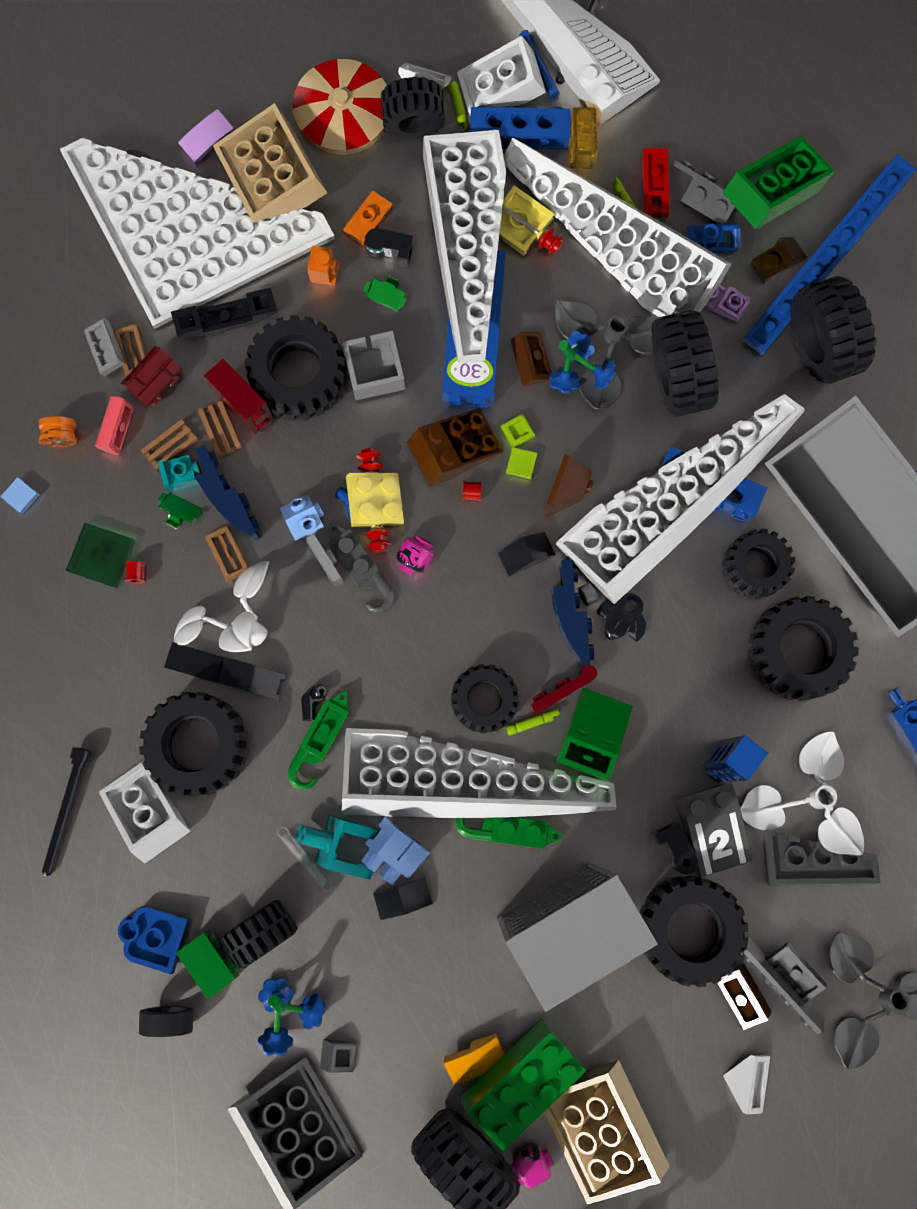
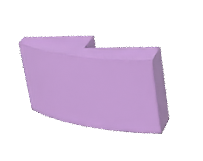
M217 109L192 128L178 143L194 162L199 163L213 148L214 144L232 133L235 128L221 111Z
M719 285L705 305V308L723 317L738 321L751 299L732 286L726 289Z

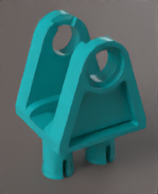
M328 815L323 830L300 824L295 840L300 841V844L318 848L314 862L324 869L371 880L372 870L365 865L337 857L338 854L335 851L339 838H343L344 833L374 840L381 830Z

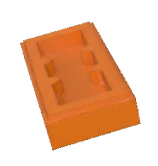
M372 190L343 228L344 233L365 246L367 232L381 225L393 209V204Z

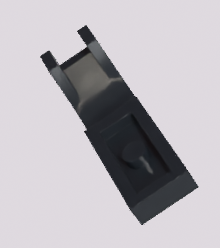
M173 642L164 668L235 687L280 701L281 698L280 695L276 694L280 681H286L287 675L184 645H178Z

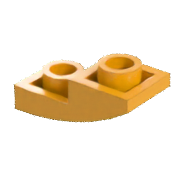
M496 1033L471 1041L470 1049L444 1056L443 1064L455 1086L483 1075L506 1052Z

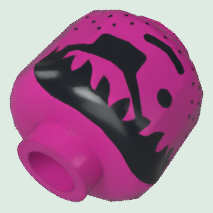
M418 535L406 537L396 554L397 561L401 563L399 568L410 575H413L414 572L424 573L435 555L432 549L433 544Z
M532 1143L514 1153L513 1163L510 1166L517 1175L520 1184H524L525 1187L532 1189L550 1179V1166L554 1165V1162L547 1148L541 1150L539 1145Z

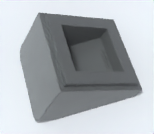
M323 1040L320 1068L328 1073L353 1072L357 1043Z

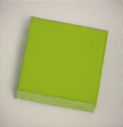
M523 413L500 426L510 446L514 448L519 447L536 436Z
M512 447L506 474L531 480L537 453Z

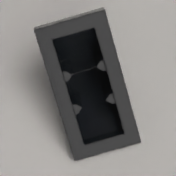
M541 532L520 538L500 551L498 556L508 577L552 558L556 554L546 533Z
M425 877L373 893L380 920L406 915L433 904Z

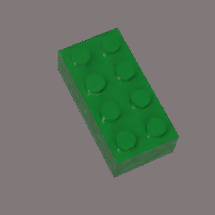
M801 135L738 170L723 194L757 230L819 193L835 171Z
M541 1019L477 1080L460 1099L466 1113L504 1151L586 1072V1069L576 1055Z

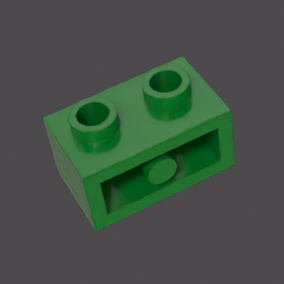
M210 930L205 931L176 952L207 1000L240 976L237 971L239 969L230 955L227 957L221 948L224 946L220 941L221 938L215 932L211 933Z

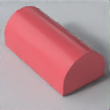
M110 397L95 447L116 455H119L134 410V407L124 398Z

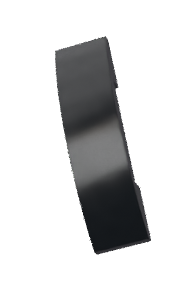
M271 287L246 293V298L198 310L196 306L171 311L178 337H196L222 333L248 326L278 313Z

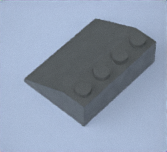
M306 1057L258 1086L227 1108L283 1209H297L363 1157Z

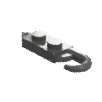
M329 523L331 542L328 544L358 587L368 590L378 586L385 597L382 605L374 606L370 602H366V607L377 613L387 611L394 601V593L391 586L351 529L346 530L333 523Z

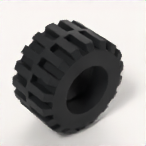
M425 77L401 78L391 82L381 92L383 127L390 135L404 139H419L435 134L443 128V124L446 122L443 89L440 84H436V81L428 80Z
M757 529L750 530L747 534L745 532L737 538L724 554L726 558L722 561V566L726 567L723 575L724 577H729L727 581L729 587L734 585L736 587L734 592L737 594L743 592L744 597L750 598L754 596L755 599L771 596L782 589L791 580L790 576L794 574L795 568L791 567L795 563V557H790L793 549L791 546L788 548L785 546L787 540L784 537L778 539L779 533L773 531L771 534H768V529H761L759 532H757ZM757 551L768 558L771 571L767 578L757 577L748 570L745 561L748 552Z
M479 664L477 667H470L466 672L461 673L453 686L451 704L456 718L463 726H466L473 732L492 733L503 728L511 721L517 710L519 696L517 685L513 682L514 679L510 675L508 676L505 670L502 668L498 669L495 665L491 664L489 666ZM478 684H490L499 691L501 701L495 712L481 715L471 708L469 694Z
M274 900L226 932L220 941L237 968L243 969L294 935L298 927L281 900Z

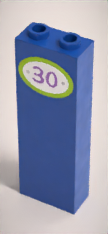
M497 250L485 361L458 363L449 318L442 388V401L447 402L449 405L460 406L462 403H469L478 408L493 405L506 251Z

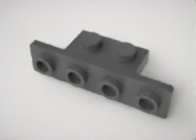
M684 158L682 162L675 160L673 163L675 167L694 177L680 201L717 223H724L725 225L735 209V206L723 194L728 184L723 188L715 183L718 179L706 171H704L703 175L694 171L696 165Z
M750 937L746 938L748 946L747 948H742L746 961L750 965H755L762 973L765 982L778 990L784 1003L790 1008L793 1007L799 1013L802 1022L807 1028L813 1029L818 1035L823 1033L825 1020L808 1001L825 990L827 983L789 942L767 957Z

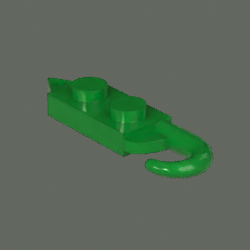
M347 691L342 692L329 701L325 700L299 746L300 748L288 769V779L295 788L306 790L317 783L318 779L316 777L310 782H301L297 776L298 771L304 761L310 764H318L325 759L350 714L348 712ZM345 696V699L341 700L340 697Z
M491 817L485 819L482 829L467 827L464 823V818H456L458 832L469 839L545 849L546 845L563 839V836L550 827L547 821L518 817ZM554 834L558 835L557 839L553 838Z

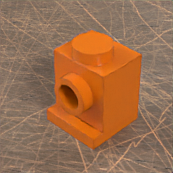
M317 246L311 247L307 268L310 282L336 285L340 261L334 259L332 249Z

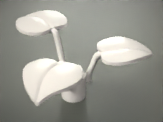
M262 561L247 568L235 583L233 593L236 597H240V602L247 612L239 614L230 625L204 616L206 612L205 607H193L180 619L175 630L174 642L178 645H186L192 642L200 633L203 623L209 622L224 628L218 643L219 647L224 651L252 650L251 644L253 646L261 644L265 640L268 631L256 621L258 616L249 607L247 598L253 597L260 589L269 562Z
M826 732L815 736L803 746L799 754L801 770L806 774H814V780L819 785V787L810 790L808 798L781 803V796L775 788L761 785L751 789L740 806L743 820L748 825L759 830H774L782 826L786 820L782 808L810 803L816 809L825 808L824 815L827 819L818 826V838L822 846L836 854L862 855L864 853V837L858 819L850 810L843 807L836 808L830 815V811L833 810V805L837 801V793L831 786H828L826 782L820 779H835L842 773L844 768V756L834 732Z

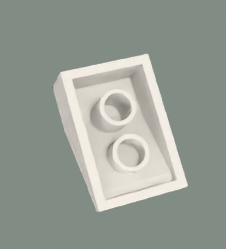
M522 36L457 72L469 115L471 107L482 105L492 108L514 107L525 104L546 93L534 50Z
M141 762L100 790L99 794L130 852L145 864L188 834L190 829L166 791L161 788L162 785L155 783L150 778V771L145 770Z

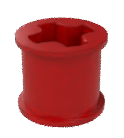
M463 480V501L479 500L481 502V481L465 482Z
M125 562V582H146L145 562Z

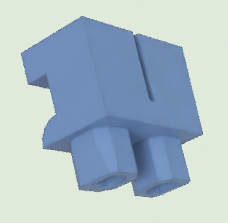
M384 817L378 825L381 831L374 840L369 839L365 842L370 849L361 861L373 872H376L383 862H386L379 874L393 885L402 874L409 878L430 853L416 839Z

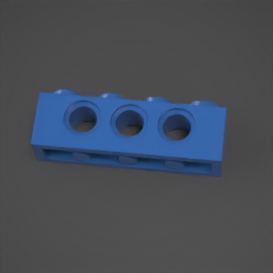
M484 105L471 107L470 132L499 130L502 149H507L512 138H515L533 149L568 150L571 137V109H564L562 107L538 108L535 106L527 108H514L512 106L492 108ZM497 124L499 127H492L490 125ZM516 125H523L524 127L518 128ZM547 125L549 128H542L540 126Z
M670 446L660 468L686 452ZM744 478L732 491L738 495L739 501H732L727 496L714 510L727 511L732 514L733 518L739 521H751L756 516L768 487Z
M746 735L721 740L702 766L707 769L706 775L717 783L720 781L724 783L748 781L768 752Z

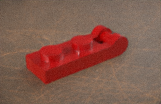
M643 148L642 211L650 216L660 215V218H668L670 210L668 148ZM652 200H660V205H652Z

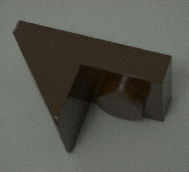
M781 237L773 248L755 257L751 261V265L763 283H766L804 261L807 256L794 237Z

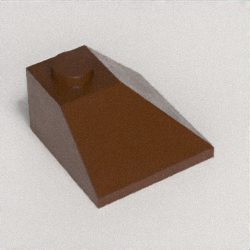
M564 454L543 515L551 516L581 502L584 494L589 496L594 483L593 480L589 479L592 471L570 455Z

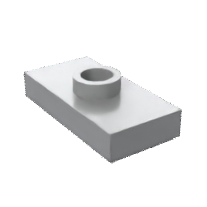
M103 318L84 330L100 374L106 376L125 365L109 320Z
M314 533L308 536L306 542L333 586L343 583L341 576L333 565L337 560L331 550L327 549L324 551Z

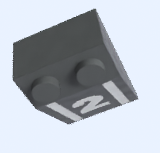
M723 783L674 799L686 836L697 856V869L700 877L752 861L741 808L732 783Z

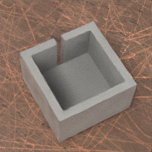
M393 331L371 335L370 339L373 350L370 351L367 350L365 337L342 342L356 401L405 390V380Z

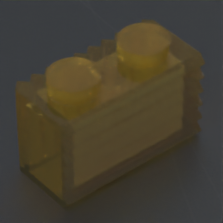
M574 107L571 109V169H593L595 167L598 142L596 128L597 109L594 107Z

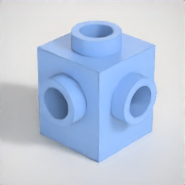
M308 495L297 497L289 504L280 508L295 541L306 535H312L318 529L324 527L320 520V517L324 516L318 502L312 503Z

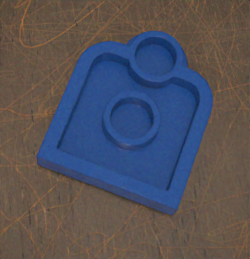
M154 907L140 908L133 916L123 919L118 926V936L124 943L123 951L125 957L130 962L167 974H174L179 959L176 952L182 949L191 919Z

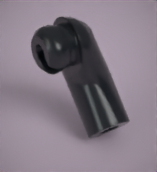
M315 684L311 686L301 697L302 721L315 720V706L327 695V688L324 685Z

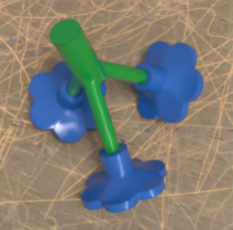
M575 331L571 334L570 338L562 340L558 344L559 349L566 356L565 366L558 371L550 373V386L553 389H559L562 393L577 390L580 387L579 374L573 372L570 368L571 361L577 360L579 363L590 368L591 372L595 374L594 387L596 389H605L616 375L615 368L617 362L614 360L610 362L605 361L602 366L589 362V356L595 353V346L592 344L593 338L588 333L582 334L580 331Z
M281 977L276 980L267 979L263 983V989L258 993L259 1001L264 1003L266 1011H275L274 1027L266 1028L264 1034L258 1037V1045L263 1048L265 1055H285L288 1048L293 1045L294 1040L288 1035V1030L280 1027L281 1013L285 1010L298 1012L305 1029L310 1030L321 1025L326 1005L322 1002L320 994L315 993L312 996H306L303 1004L299 1006L291 1005L288 1001L293 997V989L288 986L286 979Z

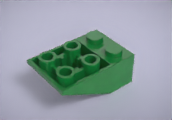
M583 687L555 762L600 780L609 781L620 752L633 706Z

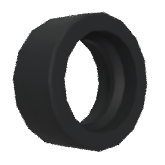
M160 1006L145 1008L139 1012V1035L146 1037H173L186 1035L193 1031V1008Z

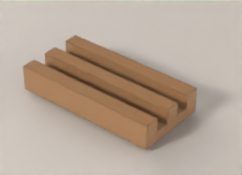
M137 323L113 330L125 361V365H123L125 377L133 369L130 370L120 334H125L134 368L139 362L130 334L131 331H134L141 359L147 355Z
M222 400L218 401L216 405L211 404L204 410L203 408L198 410L218 458L242 449ZM216 411H221L235 445H229ZM209 414L212 416L225 447L223 450H220L208 421L207 415Z
M181 419L141 449V452L156 471L159 472L158 462L155 461L158 457L173 448L187 435L190 437L160 461L163 460L165 462L177 458L199 440Z
M229 525L204 536L227 583L232 582L236 578L238 579L249 568ZM224 533L227 534L243 567L240 570L222 536ZM215 537H217L234 571L229 574L213 541Z

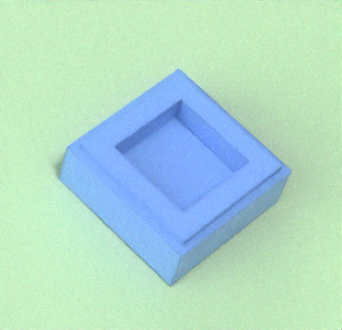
M17 477L0 497L23 515L40 495Z

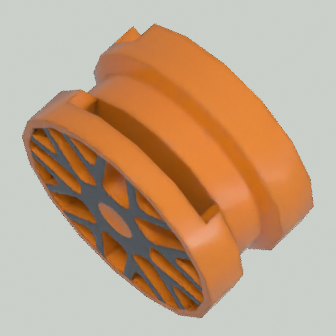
M60 416L39 419L38 428L41 430V435L39 436L40 444L51 447H67L76 444L77 438L74 436L76 421L74 419Z

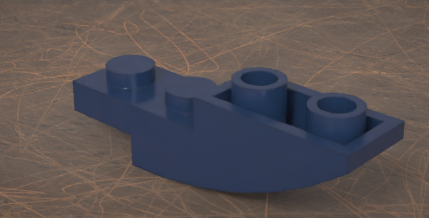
M205 445L196 448L195 451L205 472L195 477L210 502L242 534L254 541L260 539L257 531L261 530L255 516L250 517L246 508L250 507L245 493L239 494L235 487L229 489L230 485L225 474L220 475L216 468L220 463L214 451L209 452Z
M572 559L561 560L559 565L561 586H554L551 589L554 614L567 647L578 663L585 667L590 665V660H594V646L589 644L588 634H592V619L587 618V611L576 612V608H580L579 592H574V582H578V569L573 567Z

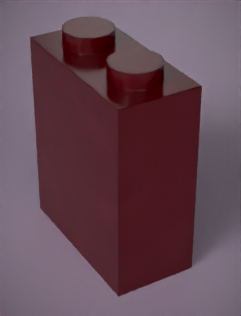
M224 359L220 360L204 375L213 393L222 400L254 435L259 431H265L270 426L273 416L266 402Z

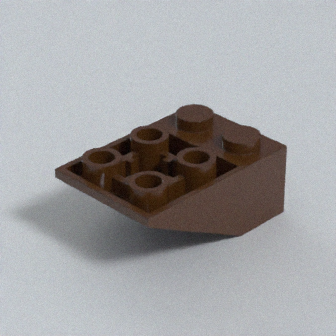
M480 408L419 427L407 441L430 487L448 481L504 452Z

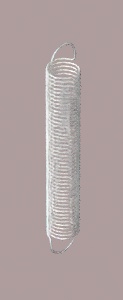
M287 832L285 834L289 839L291 838L295 843H297L295 839L292 837L291 833L289 834ZM298 843L296 846L291 844L293 848L295 847L300 853L302 852L308 857V854ZM301 857V859L306 864L308 863L314 870H320L309 857L306 859H303ZM310 871V873L315 878L317 877L323 884L329 882V880L324 875L322 876L318 872L314 873L313 871Z

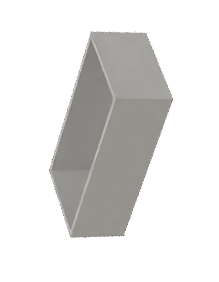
M854 396L764 464L898 638L917 625V473L858 397Z
M591 862L497 917L507 946L545 1012L658 945L618 875Z

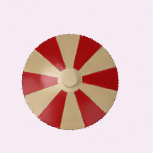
M334 59L320 63L301 78L295 89L292 109L296 126L310 145L325 153L350 155L364 151L374 145L386 131L383 127L381 92L387 85L373 68L356 60Z

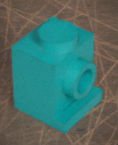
M190 455L165 462L163 460L158 461L163 485L169 492L199 485L195 476L201 474V469L198 461H193ZM184 468L181 474H176V470Z

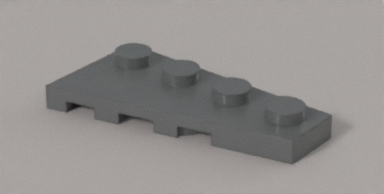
M764 830L769 886L881 883L877 855L866 852L862 855L836 854L825 849L818 841H809L793 835H784L775 831Z

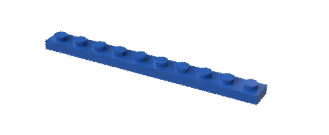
M897 154L744 336L742 341L760 355H763L791 322V302L798 290L826 280L917 169Z

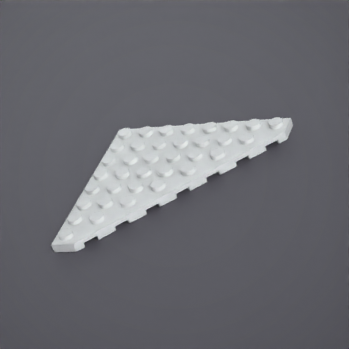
M84 138L60 148L64 159L154 329L173 320L171 311L191 306L198 308L310 252L312 246L320 247L335 239L323 213L317 211L311 212L298 209L253 222L236 189L231 187L230 184L212 178L209 180L199 177L195 173L177 167L174 169L164 166L161 162L142 156L139 158L129 155L126 151L110 146L104 147L94 144L93 141Z

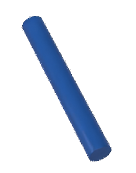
M528 30L522 31L519 36H522L534 50L545 87L551 98L557 97L560 92Z

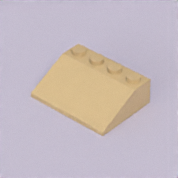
M275 103L213 145L253 222L307 207L327 194L324 185L291 125Z
M619 1060L583 1074L544 1112L587 1205L660 1183L670 1167Z

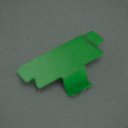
M389 275L387 281L384 282L375 278L371 282L367 281L363 291L367 292V298L396 311H399L400 307L403 308L406 302L404 297L406 292L395 288L398 287L399 280Z
M170 492L168 495L162 493L158 498V501L161 502L159 508L169 512L168 520L165 523L175 528L180 525V518L192 523L194 519L198 520L202 514V508Z

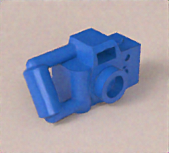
M724 223L692 225L686 228L685 237L714 254L737 252L741 248V228L738 224L724 225ZM725 231H731V246H725Z

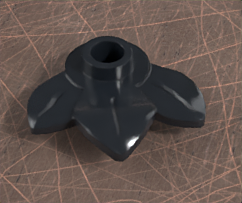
M627 593L615 604L606 599L597 609L598 615L607 618L605 634L608 640L618 639L627 633L634 641L638 642L645 633L646 620L641 614L643 611V601L638 595ZM627 602H633L635 604V609L633 611H627L625 609V605Z

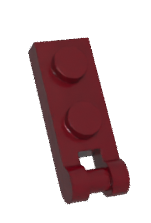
M587 665L580 671L577 678L570 681L569 677L556 683V690L550 694L543 691L532 698L534 703L529 706L534 716L591 683L597 677V669L592 665Z

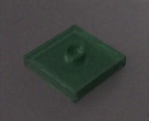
M84 522L65 571L117 589L126 567L125 562L128 561L136 540Z

